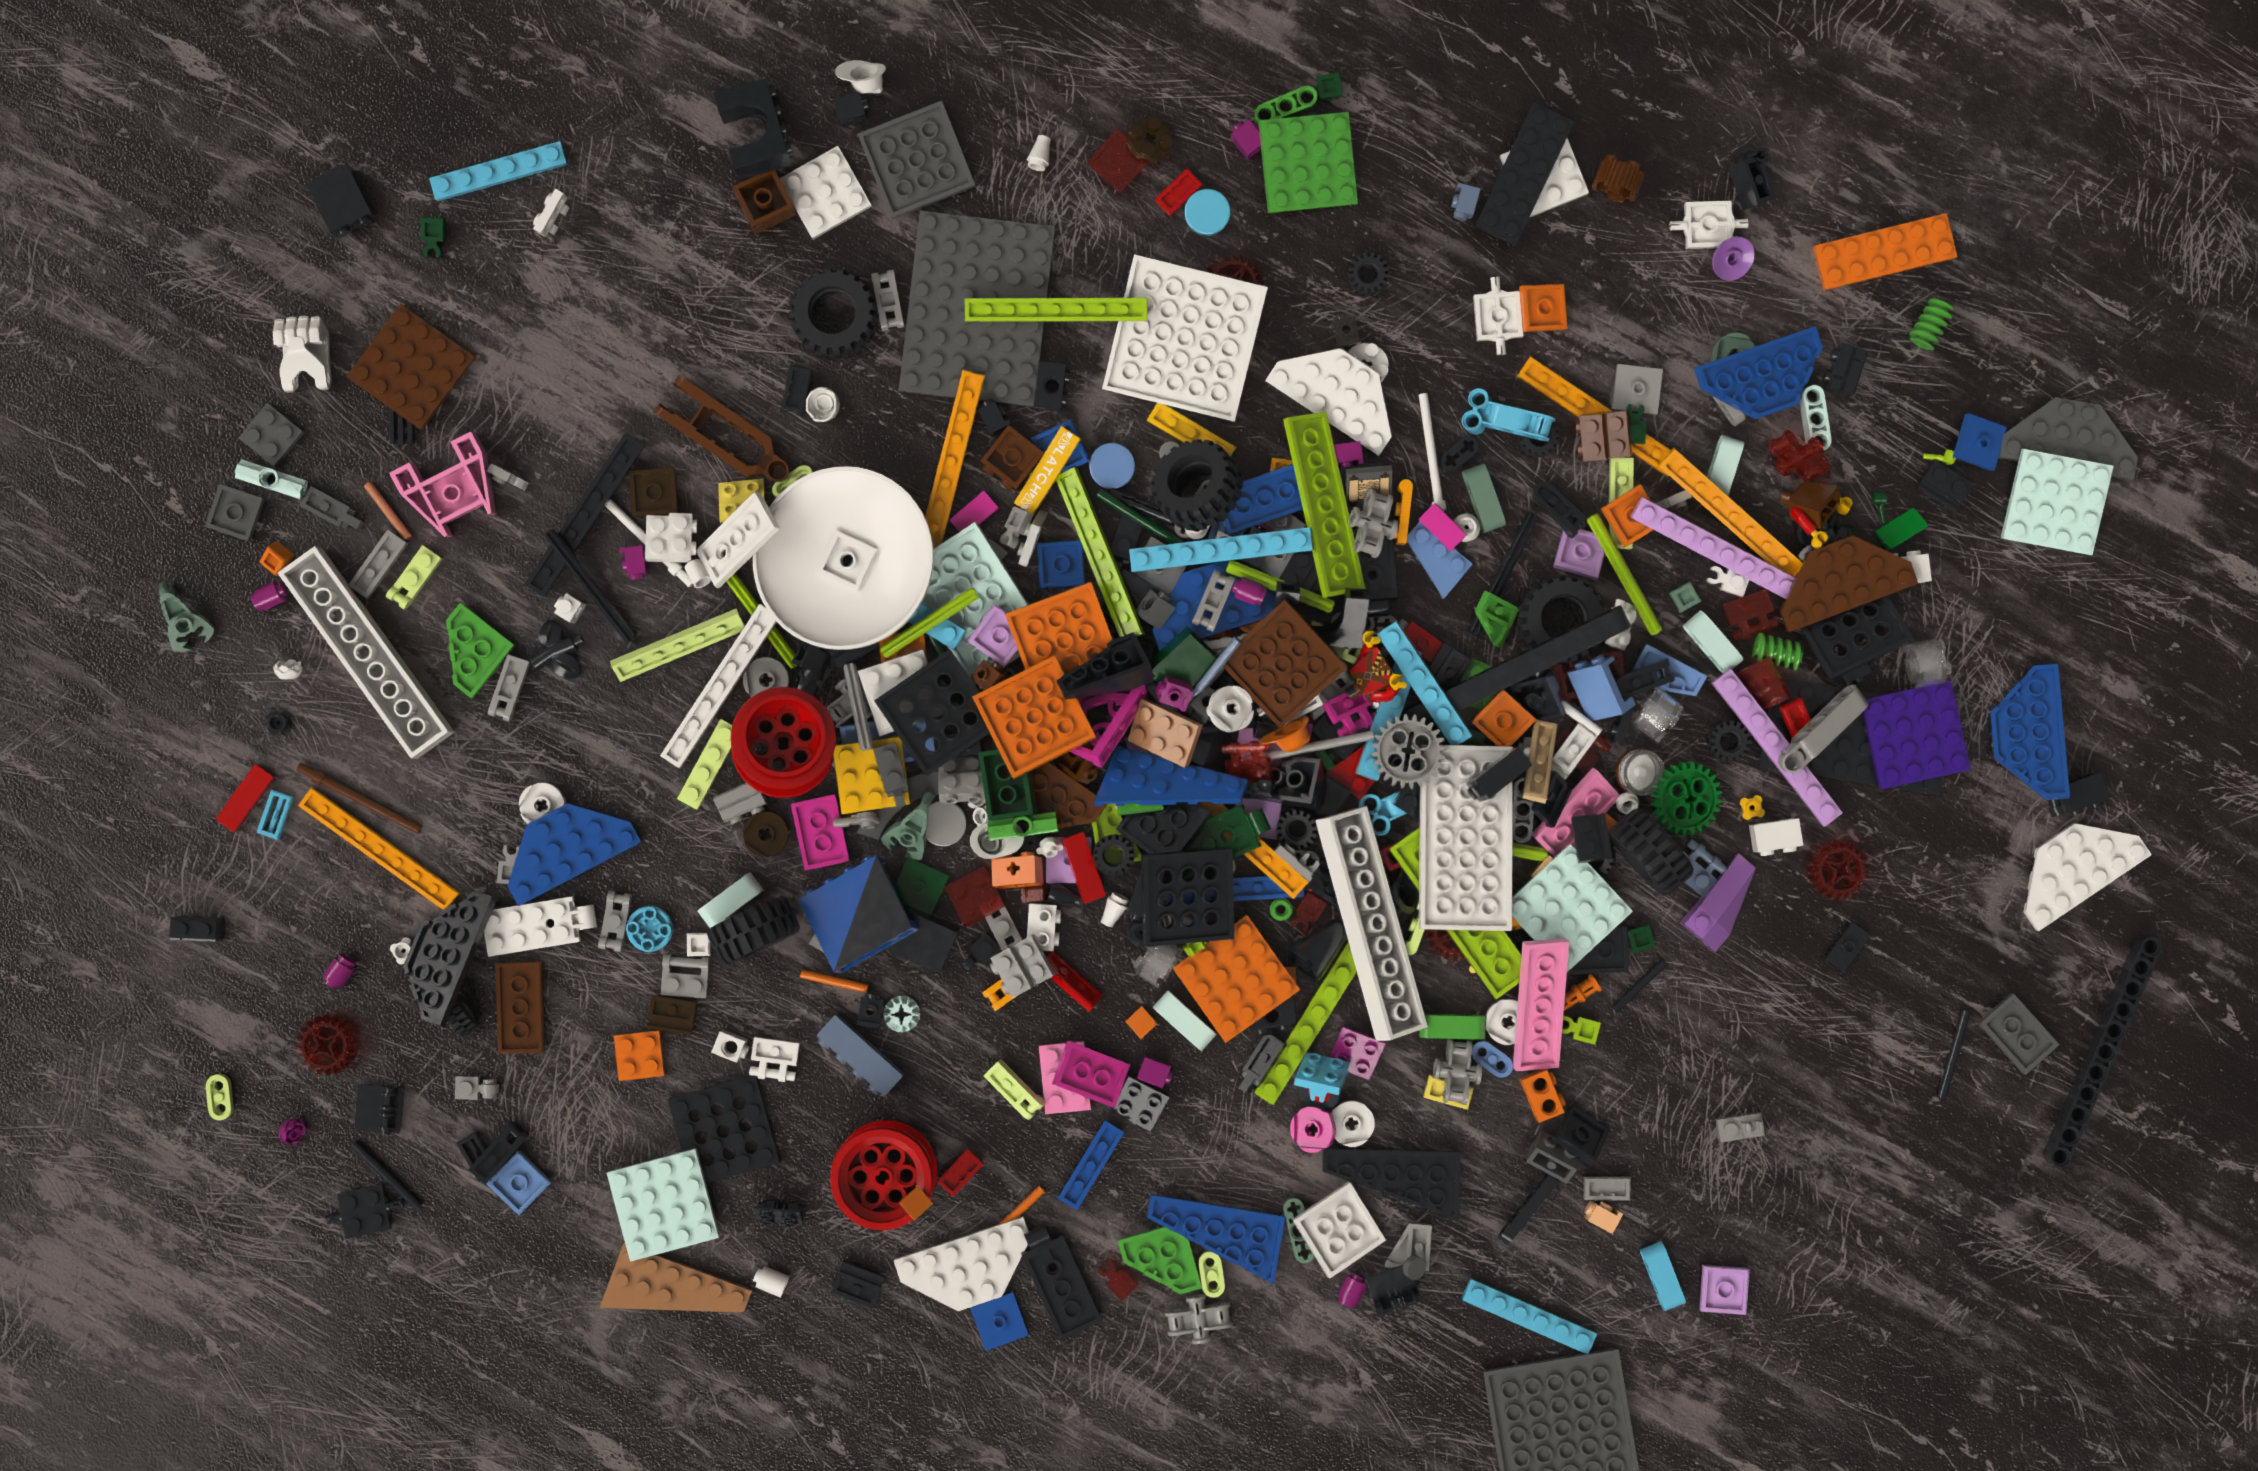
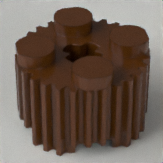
M1606 155L1605 159L1601 161L1592 188L1596 192L1601 190L1607 193V198L1615 202L1623 203L1625 199L1635 202L1645 174L1639 170L1641 165L1635 161L1629 160L1626 163L1621 160L1619 161V158L1614 155Z

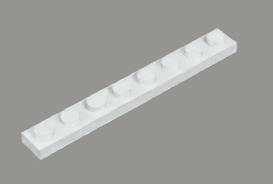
M759 604L661 753V757L676 767H682L777 623L764 605Z

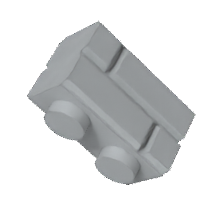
M747 783L713 798L723 822L727 823L730 821L731 825L744 820L742 815L751 812L754 815L765 810L763 806L768 804L765 795L756 791Z

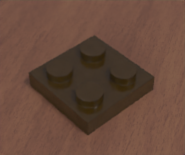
M676 468L629 471L632 517L679 513Z

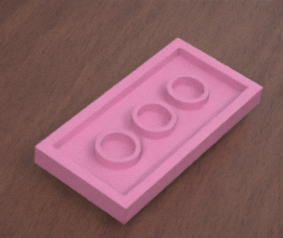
M1592 768L1572 790L1555 827H1546V823L1542 822L1532 833V836L1554 858L1568 844L1575 847L1571 817L1606 813L1616 803L1620 795L1599 771Z

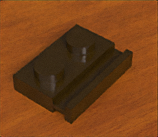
M651 995L646 1028L692 1035L698 1001Z

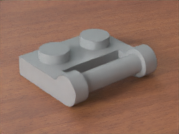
M664 954L661 995L707 998L710 957L694 959L672 957L671 954ZM671 966L701 968V974L671 972Z

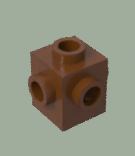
M983 659L976 667L971 679L977 683V689L982 692L1010 677L1003 671L1005 667L996 661L991 663Z

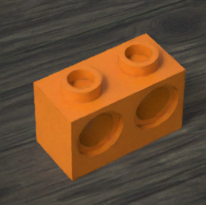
M1540 1069L1519 1078L1537 1122L1541 1123L1565 1113L1563 1106L1566 1104L1561 1093L1557 1094L1554 1088L1557 1082L1552 1071L1548 1073L1547 1069ZM1543 1078L1545 1080L1544 1087L1540 1090L1535 1089V1080ZM1547 1099L1553 1100V1108L1549 1111L1543 1110V1103Z

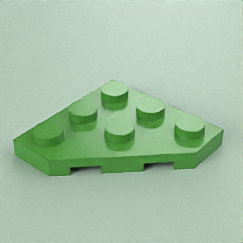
M459 603L446 620L450 642V660L453 668V684L473 699L504 661L507 654L515 647V644L463 603Z
M1163 1226L1118 1239L1123 1262L1130 1267H1134L1146 1276L1168 1286L1179 1294L1202 1288L1190 1242L1184 1236Z

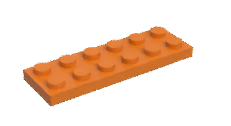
M1947 213L1813 246L1823 291L1958 257Z

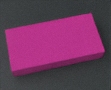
M983 491L953 516L950 522L960 532L974 522L980 525L999 508Z
M1436 503L1418 519L1450 551L1467 536Z

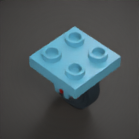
M1306 1052L1294 1085L1300 1086V1094L1304 1102L1309 1106H1318L1325 1110L1337 1104L1342 1086L1350 1069V1062Z

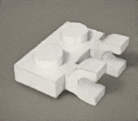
M557 189L553 193L548 194L544 203L546 205L542 213L537 214L533 225H535L533 229L544 237L547 236L548 232L555 235L558 227L553 223L558 214L561 213L565 216L569 210V207L565 205L568 197Z

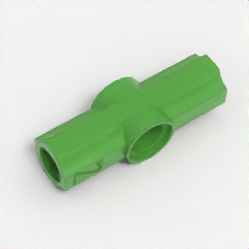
M1056 812L987 821L990 841L1058 832ZM1019 820H1026L1028 822L1029 829L1027 832L1021 833L1017 830L1016 824Z

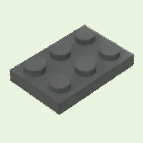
M2010 993L1977 1023L2024 1075L2029 1073L2059 1046V1043L2014 993Z

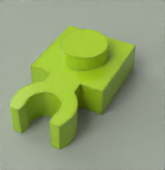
M1207 942L1186 943L1183 949L1188 957L1190 955L1194 956L1198 951L1206 948L1205 944Z
M1563 1016V1020L1568 1022V1027L1562 1029V1033L1573 1032L1572 1039L1593 1045L1596 1044L1601 1025L1600 1022L1577 1016L1576 1022H1573L1570 1017Z

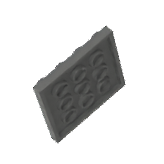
M942 101L858 133L891 220L976 187Z

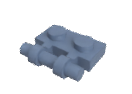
M1690 839L1686 845L1692 852L1689 855L1684 851L1683 853L1693 865L1694 871L1693 875L1684 883L1701 897H1704L1718 880L1711 875L1713 870L1716 869L1719 873L1723 874L1727 867L1717 855L1714 857L1706 850V846L1701 842L1698 844L1694 839ZM1699 856L1708 863L1705 868L1695 861Z

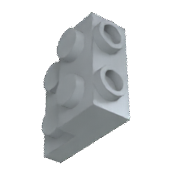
M979 756L955 757L939 768L938 792L940 803L955 804L965 801L977 803L985 800Z
M1034 934L990 958L992 960L990 963L992 971L996 975L999 974L1003 980L1001 987L1004 993L1010 994L1012 998L1055 975Z

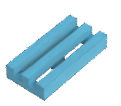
M271 790L256 833L280 840L295 797L278 792L277 790ZM277 796L279 797L275 811L273 813L272 820L270 822L268 831H265V827L270 812L272 810L275 798ZM286 799L282 815L280 817L276 832L274 834L273 831L275 829L284 800Z

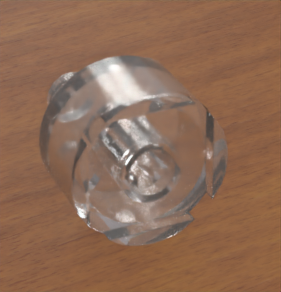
M1930 639L1910 643L1905 646L1904 653L1908 652L1909 659H1904L1905 668L1911 684L1916 683L1914 688L1918 689L1943 684L1946 682L1947 675L1952 673L1951 664L1945 658L1946 647L1943 640Z
M1658 688L1645 700L1639 712L1641 715L1636 713L1631 724L1658 743L1666 734V728L1668 726L1673 727L1680 718L1679 714L1684 707L1661 688Z
M1174 944L1145 947L1148 951L1144 957L1140 955L1133 965L1137 969L1135 974L1159 989L1162 985L1158 982L1161 979L1165 981L1179 960L1175 957L1177 952L1180 954L1183 952L1181 948Z

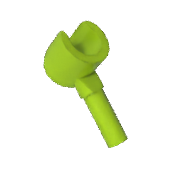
M1946 450L1944 456L1923 454V459L1938 460L1946 465H1952L1956 458H1953L1954 451Z

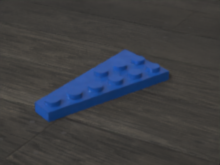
M1117 745L1094 804L1095 806H1103V804L1124 806V803L1176 805V802H1188V804H1197V802L1239 804L1243 799L1248 780L1194 765L1184 768L1163 757Z
M1150 1194L1147 1218L1274 1284L1285 1223L1284 1215Z

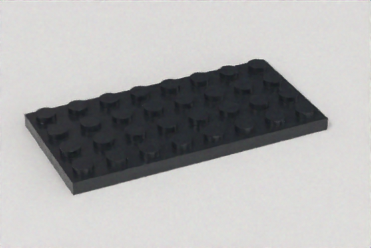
M1772 677L1766 714L1790 744L1792 737L1779 707L1800 697L1803 699L1812 720L1844 688ZM1860 691L1865 699L1884 695ZM1862 713L1819 755L1806 765L1814 776L1878 786ZM1760 747L1757 767L1778 770ZM1942 776L1890 788L1939 796Z

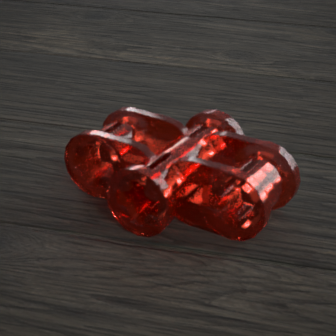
M1787 429L1779 438L1769 440V449L1777 457L1775 466L1781 475L1786 477L1793 470L1804 482L1815 483V479L1830 474V466L1822 457L1824 448L1818 439L1812 437L1805 444L1793 430Z

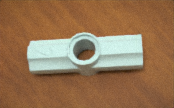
M243 459L240 460L235 469V478L301 500L306 495L308 489L307 480ZM274 474L275 482L269 485L268 477Z

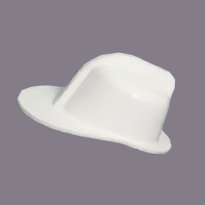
M860 60L847 61L837 66L835 75L840 79L850 81L854 89L862 94L881 93L883 89L882 74L885 72L886 66Z
M987 823L977 826L970 836V846L973 852L984 859H994L1013 854L1021 848L1024 837L990 841ZM1016 824L1017 830L1024 833L1021 827Z

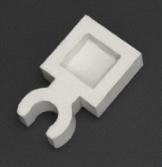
M1717 566L1711 567L1710 570L1717 573V578H1707L1706 581L1708 583H1721L1720 590L1739 597L1744 596L1749 579L1728 568L1725 574L1721 568Z

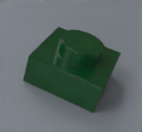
M1339 73L1316 76L1320 101L1342 97Z
M1329 749L1313 753L1317 759L1322 760L1326 772L1335 767L1333 761L1336 759Z
M1649 924L1627 930L1632 953L1656 947Z

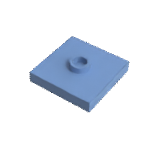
M519 1150L488 1181L487 1185L512 1210L521 1215L552 1181Z

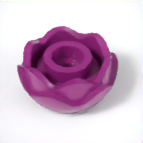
M297 1118L288 1119L283 1122L279 1128L280 1141L289 1146L299 1143L302 1135L306 1133L305 1123Z

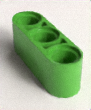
M1303 86L1267 101L1257 107L1254 121L1258 124V121L1261 120L1259 118L1261 112L1269 113L1270 119L1296 117L1308 112L1316 104L1317 92L1311 86ZM1308 94L1312 97V101L1304 103L1300 97ZM1288 103L1292 109L1289 112H1283L1280 109V105Z
M1424 1014L1428 1027L1419 1030V1037L1485 1039L1486 1016Z

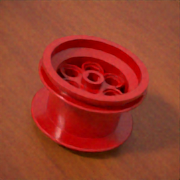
M792 687L766 689L748 699L736 714L731 729L732 758L740 776L756 791L778 798L799 796L815 788L826 777L832 766L836 744L835 726L826 707L808 692ZM789 716L794 719V723L786 726L782 723V719ZM766 723L770 724L773 729L769 733H763L759 729L760 726ZM807 731L812 737L808 741H803L799 738V734ZM786 740L788 742V749H779V741ZM758 746H765L768 752L765 755H758L755 749ZM803 753L807 756V760L804 763H798L794 759L795 755ZM779 760L785 763V768L775 770L772 765L775 761Z
M879 1120L865 1124L855 1130L845 1140L833 1159L830 1171V1186L834 1200L840 1210L851 1221L862 1227L873 1230H892L902 1227L913 1221V1219L900 1205V1200L917 1186L924 1191L929 1199L933 1194L938 1174L936 1156L927 1139L910 1125L894 1120ZM892 1149L898 1150L901 1158L899 1160H892L889 1156V1151ZM874 1150L878 1155V1159L875 1161L868 1160L866 1152ZM903 1169L911 1170L913 1178L910 1180L903 1179L901 1171ZM859 1170L864 1171L867 1175V1180L858 1181L855 1177V1172ZM881 1171H885L889 1175L885 1182H881L877 1177ZM894 1189L899 1190L902 1193V1198L900 1200L892 1199L890 1191ZM875 1190L879 1194V1199L871 1201L867 1197V1192Z

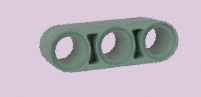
M1483 463L1462 471L1466 488L1483 533L1506 526V521L1486 465Z

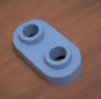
M1483 1040L1477 1041L1472 1045V1058L1493 1075L1503 1078L1512 1072L1513 1063L1511 1059L1493 1045ZM1485 1048V1055L1479 1056L1478 1050ZM1499 1061L1504 1062L1502 1069H1497L1496 1067Z

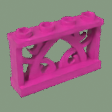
M1143 685L1127 690L1130 692L1129 694L1113 692L1094 695V697L1077 698L1086 718L1088 710L1108 704V711L1112 721L1111 723H1099L1092 727L1096 738L1089 741V743L1094 748L1093 750L1079 746L1069 752L1089 760L1095 766L1102 768L1135 718L1141 699L1148 698L1146 686ZM1114 703H1116V707L1121 706L1118 711L1113 710ZM1105 729L1103 735H1099V730Z

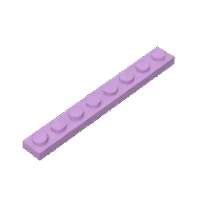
M1641 496L1630 515L1631 518L1769 591L1785 599L1787 598L1795 577L1643 496Z
M1728 669L1712 682L1713 686L1820 824L1825 827L1843 812L1807 766L1794 773L1783 771L1780 768L1778 757L1789 743L1732 669Z

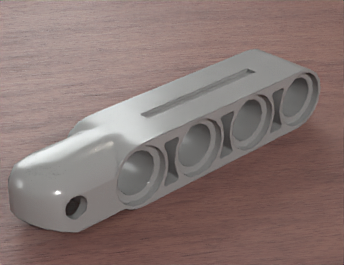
M1856 685L1845 687L1792 738L1791 743L1778 757V764L1783 771L1794 773L1802 770L1868 707V701Z

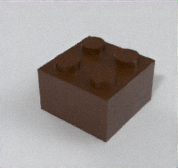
M775 170L754 176L732 186L735 197L755 235L796 216L794 206Z

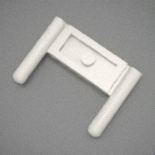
M1563 700L1561 703L1566 714L1576 720L1578 724L1553 756L1551 771H1557L1566 780L1603 729ZM1530 747L1525 748L1523 752L1527 757H1529Z

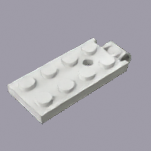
M754 492L696 550L700 559L692 560L685 565V570L695 588H702L708 585L710 581L713 582L716 588H720L780 529L761 493Z
M574 896L494 909L484 930L488 957L580 942L579 930L597 927L594 904L575 907ZM549 919H552L554 921V926L552 928L548 927L547 921Z

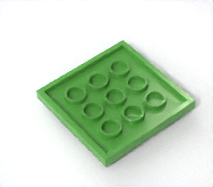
M1349 112L1258 121L1268 213L1358 204Z

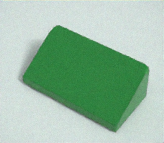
M1912 508L1876 530L1875 534L1885 550L1888 551L1929 525Z

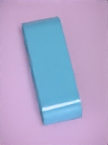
M1662 1241L1640 1249L1642 1259L1663 1311L1685 1304L1683 1292Z

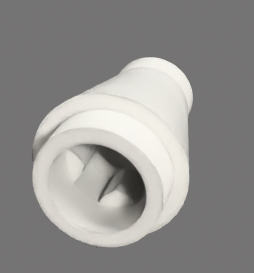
M1038 135L1027 157L1029 168L1036 171H1044L1049 165L1051 141L1049 137Z
M1113 892L1111 896H1108L1101 923L1108 927H1113L1115 922L1128 908L1127 903L1129 899L1117 892Z

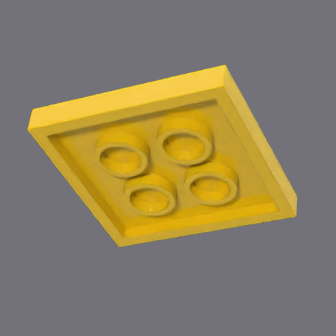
M898 736L872 740V749L867 751L860 750L859 742L835 745L833 756L842 814L896 806L893 796L888 798L887 793L884 791L873 748L895 742L907 782L902 741ZM903 793L906 805L910 804L909 793Z

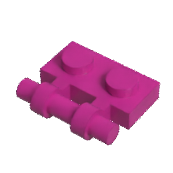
M1345 692L1326 701L1322 705L1333 725L1340 721L1342 722L1343 728L1337 730L1339 737L1356 734L1357 730L1363 727H1371L1376 712L1372 714L1368 712L1367 708L1371 707L1373 702L1370 703L1363 694L1352 701ZM1358 713L1360 719L1353 722L1351 716Z

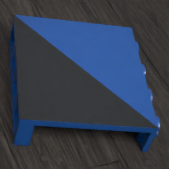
M877 855L867 856L862 860V864L846 868L841 876L825 880L823 886L806 891L804 893L805 896L799 899L833 972L843 973L919 930L916 922L909 920L881 864L885 861L883 857Z

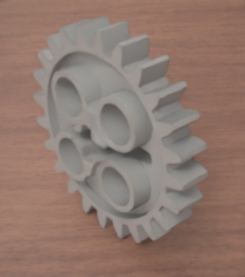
M1404 714L1403 721H1400L1395 716V724L1386 721L1388 728H1379L1382 736H1374L1379 742L1371 745L1374 749H1377L1376 752L1371 753V756L1378 758V760L1373 762V765L1381 766L1377 771L1378 774L1386 773L1384 781L1392 778V786L1400 782L1401 789H1403L1405 784L1409 783L1412 790L1414 783L1417 782L1421 788L1422 780L1425 779L1428 783H1431L1429 776L1437 777L1438 774L1435 769H1443L1439 760H1446V757L1441 755L1440 752L1446 751V747L1439 746V744L1444 742V738L1436 737L1440 730L1432 731L1434 723L1432 722L1426 726V719L1424 717L1418 722L1416 715L1413 716L1412 720H1408L1407 714ZM1410 732H1414L1412 751L1415 754H1410L1408 770L1404 772L1406 755L1402 751L1407 750ZM1397 733H1402L1406 736V740L1402 744H1396L1393 742V736ZM1420 737H1425L1428 739L1429 744L1425 748H1419L1415 744L1416 740ZM1394 755L1402 759L1401 764L1397 767L1389 764V759ZM1414 760H1422L1425 764L1424 768L1420 771H1415L1411 767Z

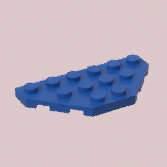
M1814 326L1695 367L1694 370L1702 391L1749 417L1758 419L1799 404L1802 390L1809 381L1814 369L1813 365L1817 356H1820L1823 346L1817 328Z
M1229 561L1216 562L1182 573L1170 595L1171 600L1169 603L1175 607V610L1160 630L1155 627L1152 630L1158 651L1164 648L1186 626L1201 639L1262 621L1273 611L1275 592L1267 589L1261 606L1257 604L1253 606L1234 598L1235 593L1231 591L1236 579L1241 580V578L1226 572ZM1215 569L1220 571L1221 575L1234 577L1235 581L1214 631L1211 632L1206 630L1207 627L1199 624L1197 626L1192 624V621ZM1216 582L1215 588L1223 591L1225 586ZM1204 610L1202 616L1211 619L1213 613Z
M2058 664L2034 665L2028 674L2006 695L2002 702L1990 712L1994 759L2043 799H2070Z
M568 802L526 825L508 888L516 903L520 906L641 843V839L631 821Z

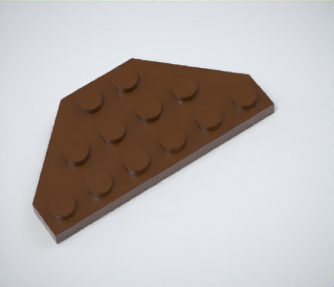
M1849 535L1823 545L1820 548L1807 551L1799 573L1797 572L1790 587V592L1779 611L1786 631L1791 632L1916 585L1918 581L1910 561L1853 535Z
M991 734L984 742L985 751L998 749ZM1050 761L1032 770L1038 813L1036 814L1056 812L1058 828L1096 822L1108 805L1095 806L1094 801L1097 794L1073 779ZM1019 820L1017 822L1025 829H1029V824L1026 820Z

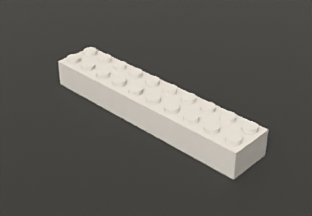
M314 546L278 572L281 579L411 759L420 758L454 733V730L354 591L348 586V583L323 548Z
M1367 806L1350 809L1315 820L1376 1041L1393 1040L1428 1027Z

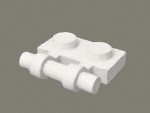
M1616 599L1614 607L1621 605L1632 625L1636 619L1635 606L1624 600ZM1631 627L1607 639L1605 644L1625 651L1626 645L1630 642Z
M754 1037L751 1060L760 1061L759 1067L751 1066L749 1075L758 1076V1079H765L766 1077L775 1078L780 1082H786V1080L795 1081L796 1072L787 1071L788 1065L797 1066L800 1042ZM767 1063L780 1064V1069L767 1068Z

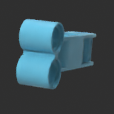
M1477 388L1470 392L1468 401L1473 410L1467 411L1462 417V425L1469 433L1478 435L1488 427L1541 441H1549V431L1552 422H1555V418L1494 403L1483 389ZM1485 396V402L1482 405H1475L1478 397ZM1479 418L1477 426L1469 427L1471 419Z
M1400 791L1382 799H1379L1376 795L1367 794L1359 800V807H1364V802L1367 798L1374 799L1376 803L1375 808L1372 811H1368L1369 815L1372 816L1370 818L1372 827L1377 819H1382L1385 827L1380 832H1377L1373 827L1375 835H1385L1390 830L1391 820L1407 814L1392 804Z

